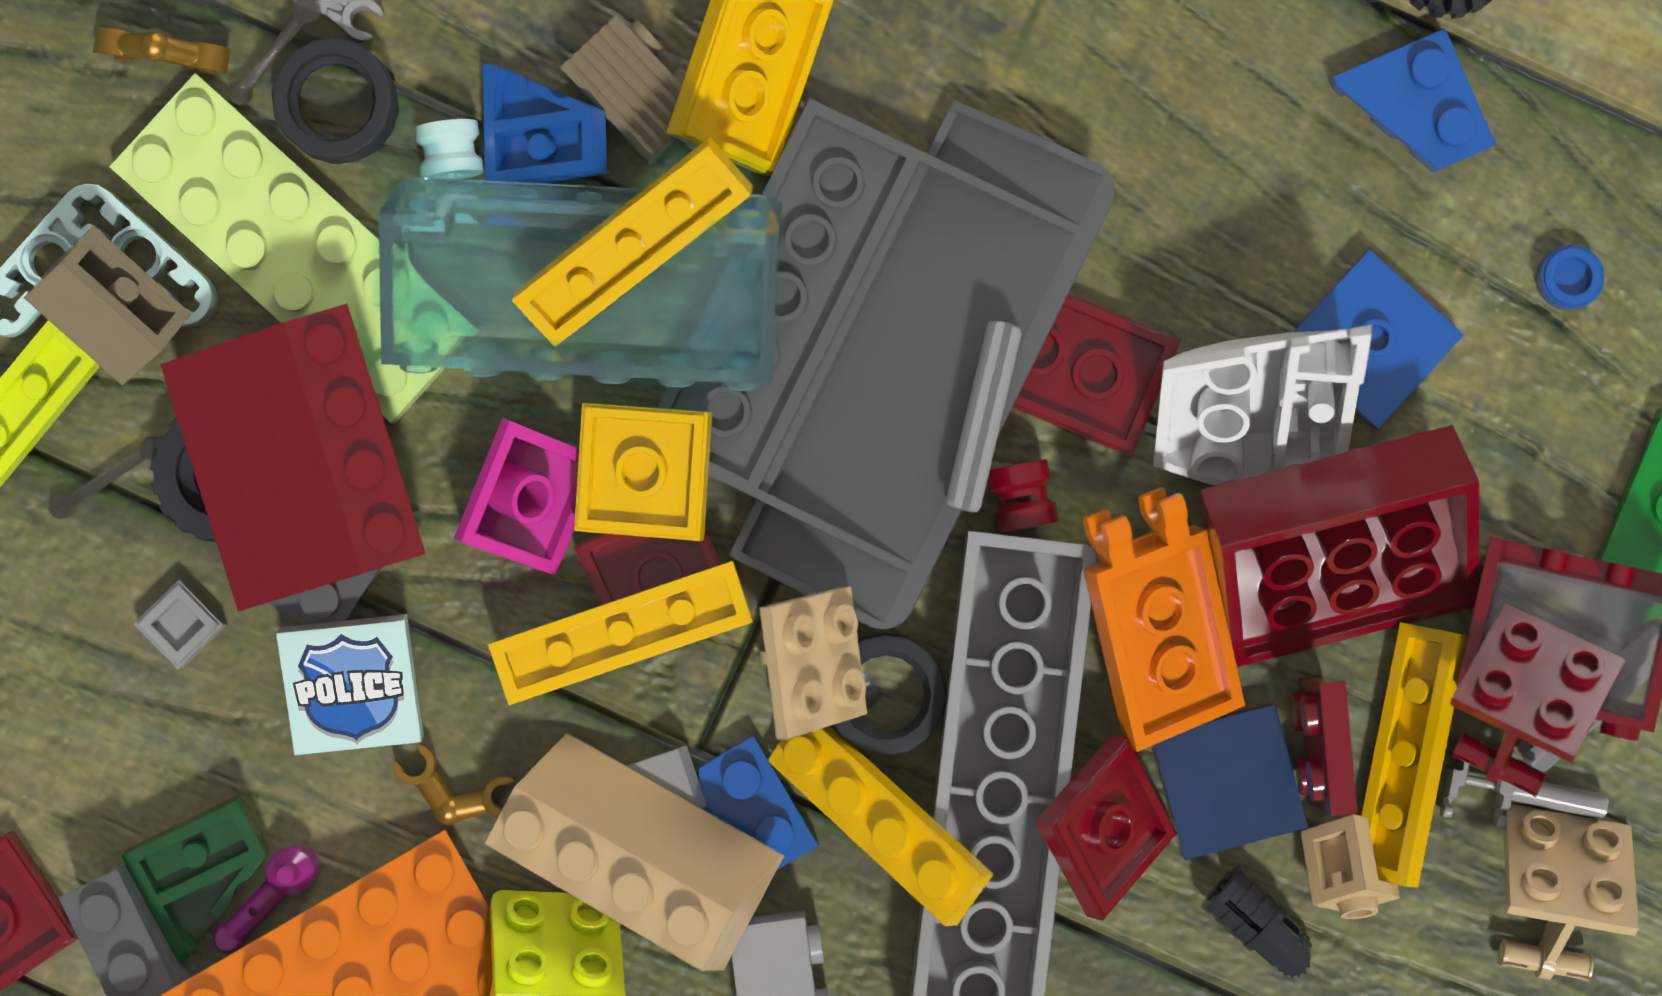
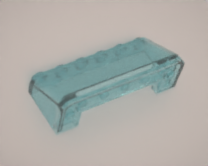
M432 177L403 180L395 185L379 213L381 364L400 365L401 370L415 374L430 373L439 367L462 368L466 374L476 377L496 376L503 371L528 372L529 376L534 379L547 381L562 379L567 374L593 375L594 380L606 384L625 383L631 380V378L657 379L658 383L668 387H687L695 384L696 381L722 382L725 388L737 391L754 390L760 384L772 385L783 204L781 201L769 196L751 194L745 201L554 347L511 301L515 290L643 189Z

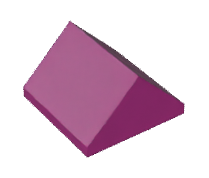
M502 418L454 539L556 576L575 526L579 448Z

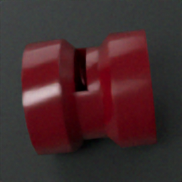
M1047 459L989 471L987 479L988 489L996 495L998 509L994 514L997 534L1059 522L1056 503L1048 498L1046 484L1051 478ZM1036 494L1037 500L1014 505L1009 503V499Z

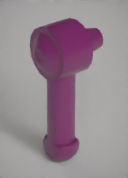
M294 844L274 854L267 866L266 873L268 879L226 923H220L215 929L213 943L216 948L223 953H233L243 947L244 940L287 895L301 894L314 885L319 877L321 868L319 858L315 852L305 845Z

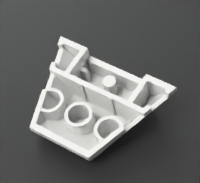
M1371 325L1334 331L1291 332L1229 340L1186 351L1165 360L1163 363L1153 466L1217 486L1227 481L1241 480L1283 469L1289 465L1303 464L1347 452L1351 439L1359 385L1364 382L1372 335Z

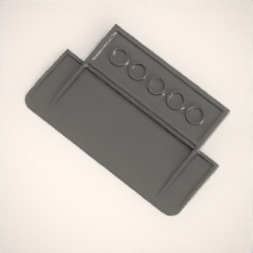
M809 98L657 408L712 412L708 475L756 498L729 554L730 557L806 595L851 586L853 606L857 620L873 628H894L902 624L910 616L962 511L950 507L946 502V496L986 326L990 321H1003L1020 327L1022 334L998 432L999 436L1113 204L1115 196L1114 182L1109 172L1102 165L1050 140L953 100L928 152L925 153Z

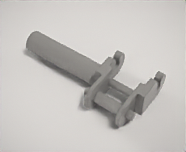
M1458 759L1456 769L1447 767L1440 802L1441 817L1451 818L1453 814L1451 801L1457 798L1460 786L1468 784L1491 789L1497 793L1492 818L1493 826L1504 828L1507 819L1504 816V811L1510 809L1511 801L1604 819L1608 809L1609 798L1607 794L1544 782L1535 798L1533 795L1503 780L1497 785L1486 780V778L1468 775L1469 764Z

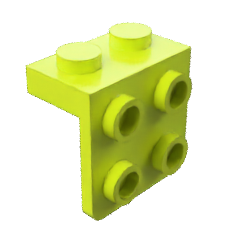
M500 890L493 894L490 904L493 982L489 996H626L619 922L569 893Z

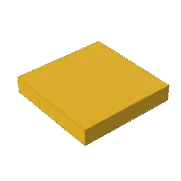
M582 403L574 531L693 541L704 540L712 412Z

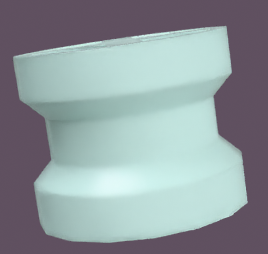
M442 120L425 123L414 128L416 142L424 150L425 159L419 166L421 180L449 181L474 177L484 173L483 160L475 154L474 141L479 136L477 120Z

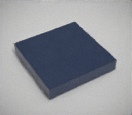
M1271 703L1221 716L1153 745L1172 822L1177 832L1176 837L1181 856L1184 860L1308 828L1276 704Z

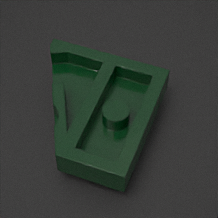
M241 794L127 848L121 857L178 963L188 959L212 924L222 915L246 880H249L266 858L270 849Z

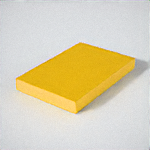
M710 0L666 134L696 147L711 137L733 163L757 174L771 177L784 151L833 0Z

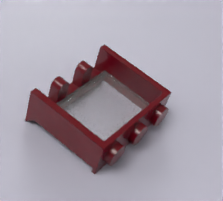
M1490 536L1457 688L1504 603H1507L1626 659L1596 717V720L1601 721L1599 733L1632 741L1639 740L1641 730L1654 733L1662 700V573Z

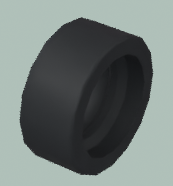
M340 38L313 40L293 51L279 68L271 93L274 118L284 136L311 158L331 164L358 162L378 151L393 133L399 113L397 86L386 66L362 45ZM341 64L354 68L366 78L372 89L373 107L369 119L359 131L345 138L331 139L317 135L307 127L300 114L299 95L302 85L311 73L324 66Z
M890 633L862 637L858 640L861 665L871 658L891 656L901 658L913 666L922 681L924 691L922 707L912 722L901 729L884 732L871 729L860 722L857 717L834 725L845 740L863 752L884 756L909 752L929 739L943 718L947 699L943 671L931 653L909 637Z

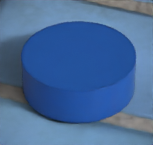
M1567 245L1551 251L1541 260L1536 271V286L1540 296L1549 305L1561 310H1574L1590 304L1598 297L1604 284V269L1601 261L1591 250L1578 245Z

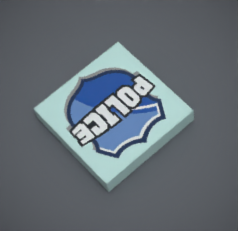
M407 614L286 626L278 629L276 636L294 755L422 742L424 733Z

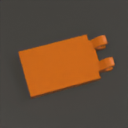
M1162 487L1139 495V507L1142 516L1152 532L1133 540L1126 516L1121 515L1112 519L1110 510L1104 509L1083 517L1087 539L1100 563L1083 569L1122 737L1128 738L1133 750L1136 752L1245 706L1208 532L1206 529L1195 525L1188 527L1187 507L1182 494L1177 493L1167 497L1165 488Z

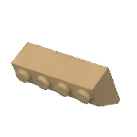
M568 733L514 787L485 842V845L701 971L725 969L785 856Z

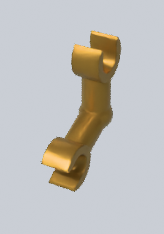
M97 27L93 53L114 55L115 60L128 62L135 61V58H146L154 62L164 61L186 66L189 70L199 73L216 75V72L227 74L230 49L210 43L190 42L169 37L159 31L132 33L114 28Z
M417 744L419 752L426 760L425 771L419 776L409 774L400 761H393V769L396 776L402 782L417 787L434 811L438 822L443 825H453L461 820L490 813L499 817L503 808L496 805L493 796L494 791L498 786L506 785L517 779L511 776H500L491 780L485 789L454 796L437 773L436 755L427 745Z

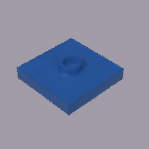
M1369 249L1293 332L1334 331L1371 325L1372 335L1364 382L1359 385L1355 413L1375 430L1381 427L1464 334Z

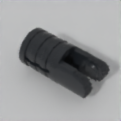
M1238 865L1230 870L1210 891L1203 901L1201 908L1206 913L1211 914L1215 921L1222 927H1225L1235 939H1239L1248 951L1255 950L1273 967H1278V972H1283L1284 976L1290 975L1293 978L1294 976L1300 977L1302 973L1306 974V968H1310L1309 961L1311 960L1310 948H1312V943L1309 942L1310 937L1306 936V932L1301 931L1300 926L1287 915L1288 908L1281 902H1277L1274 896L1268 890H1264L1255 878H1251L1244 868Z

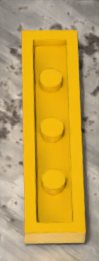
M709 137L516 289L511 301L547 340L556 347L750 197L753 185L712 138Z
M730 561L492 642L488 646L508 705H512L753 623L754 620L734 561Z
M1400 622L1361 815L1368 818L1379 880L1404 887L1418 888L1454 711V706L1450 705V702L1457 690L1468 639L1467 635Z
M832 726L793 738L782 739L769 757L768 761L944 926L959 924L993 876V873L852 744L845 740Z

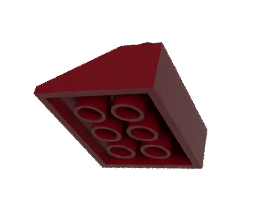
M348 304L282 322L160 364L238 612L426 554Z
M1453 425L1426 432H1417L1407 437L1365 448H1355L1334 456L1303 464L1289 465L1283 469L1241 480L1227 481L1220 485L1200 490L1203 526L1208 532L1237 668L1397 627L1400 625V622L1408 624L1475 606L1479 590V479Z

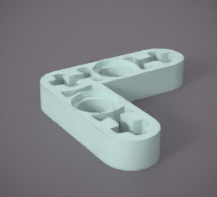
M94 184L79 185L69 191L0 267V295L13 298L25 287V284L14 279L19 272L26 281L35 286L42 278L34 266V258L37 251L44 245L54 243L60 245L64 252H66L94 226L87 224L83 228L80 224L85 219L84 213L79 209L82 203L87 200L93 204H98L103 200L105 204L101 207L100 213L107 221L120 229L124 225L125 219L130 222V225L114 235L113 239L103 229L96 228L123 253L127 245L133 240L143 238L151 241L155 247L156 260L152 268L146 271V273L155 282H158L166 275L172 261H174L178 267L167 274L178 284L187 288L193 287L196 283L200 287L194 296L200 303V306L195 312L188 310L191 315L182 327L193 328L205 324L212 318L218 305L216 287L203 272L117 195ZM159 284L165 291H167L175 300L179 302L178 297L171 290H169L166 286ZM26 291L14 306L20 313L19 318L16 321L5 318L0 320V336L11 338L23 336L31 331L44 317L24 299L29 291Z

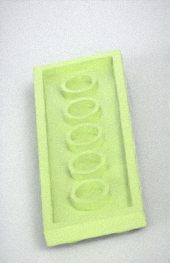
M196 73L109 166L279 322H286L348 304L381 413L390 423L395 424L479 332L470 321Z

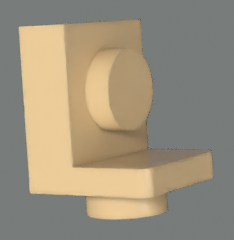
M1352 814L1301 831L1313 906L1340 911V917L1343 919H1360L1379 913V904L1400 898L1397 884L1378 879L1368 818Z

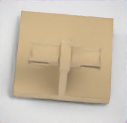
M851 586L839 587L760 607L759 614L761 616L765 649L760 650L759 655L760 663L767 665L771 691L770 699L773 707L776 738H793L866 715V683L861 669L857 638L858 621L854 611Z
M1511 804L1510 809L1504 811V816L1507 819L1506 825L1503 828L1506 913L1547 920V924L1538 946L1502 939L1498 951L1499 966L1505 965L1532 970L1536 978L1551 980L1553 975H1560L1589 982L1594 968L1593 955L1563 950L1574 927L1580 926L1629 936H1635L1639 930L1631 825Z

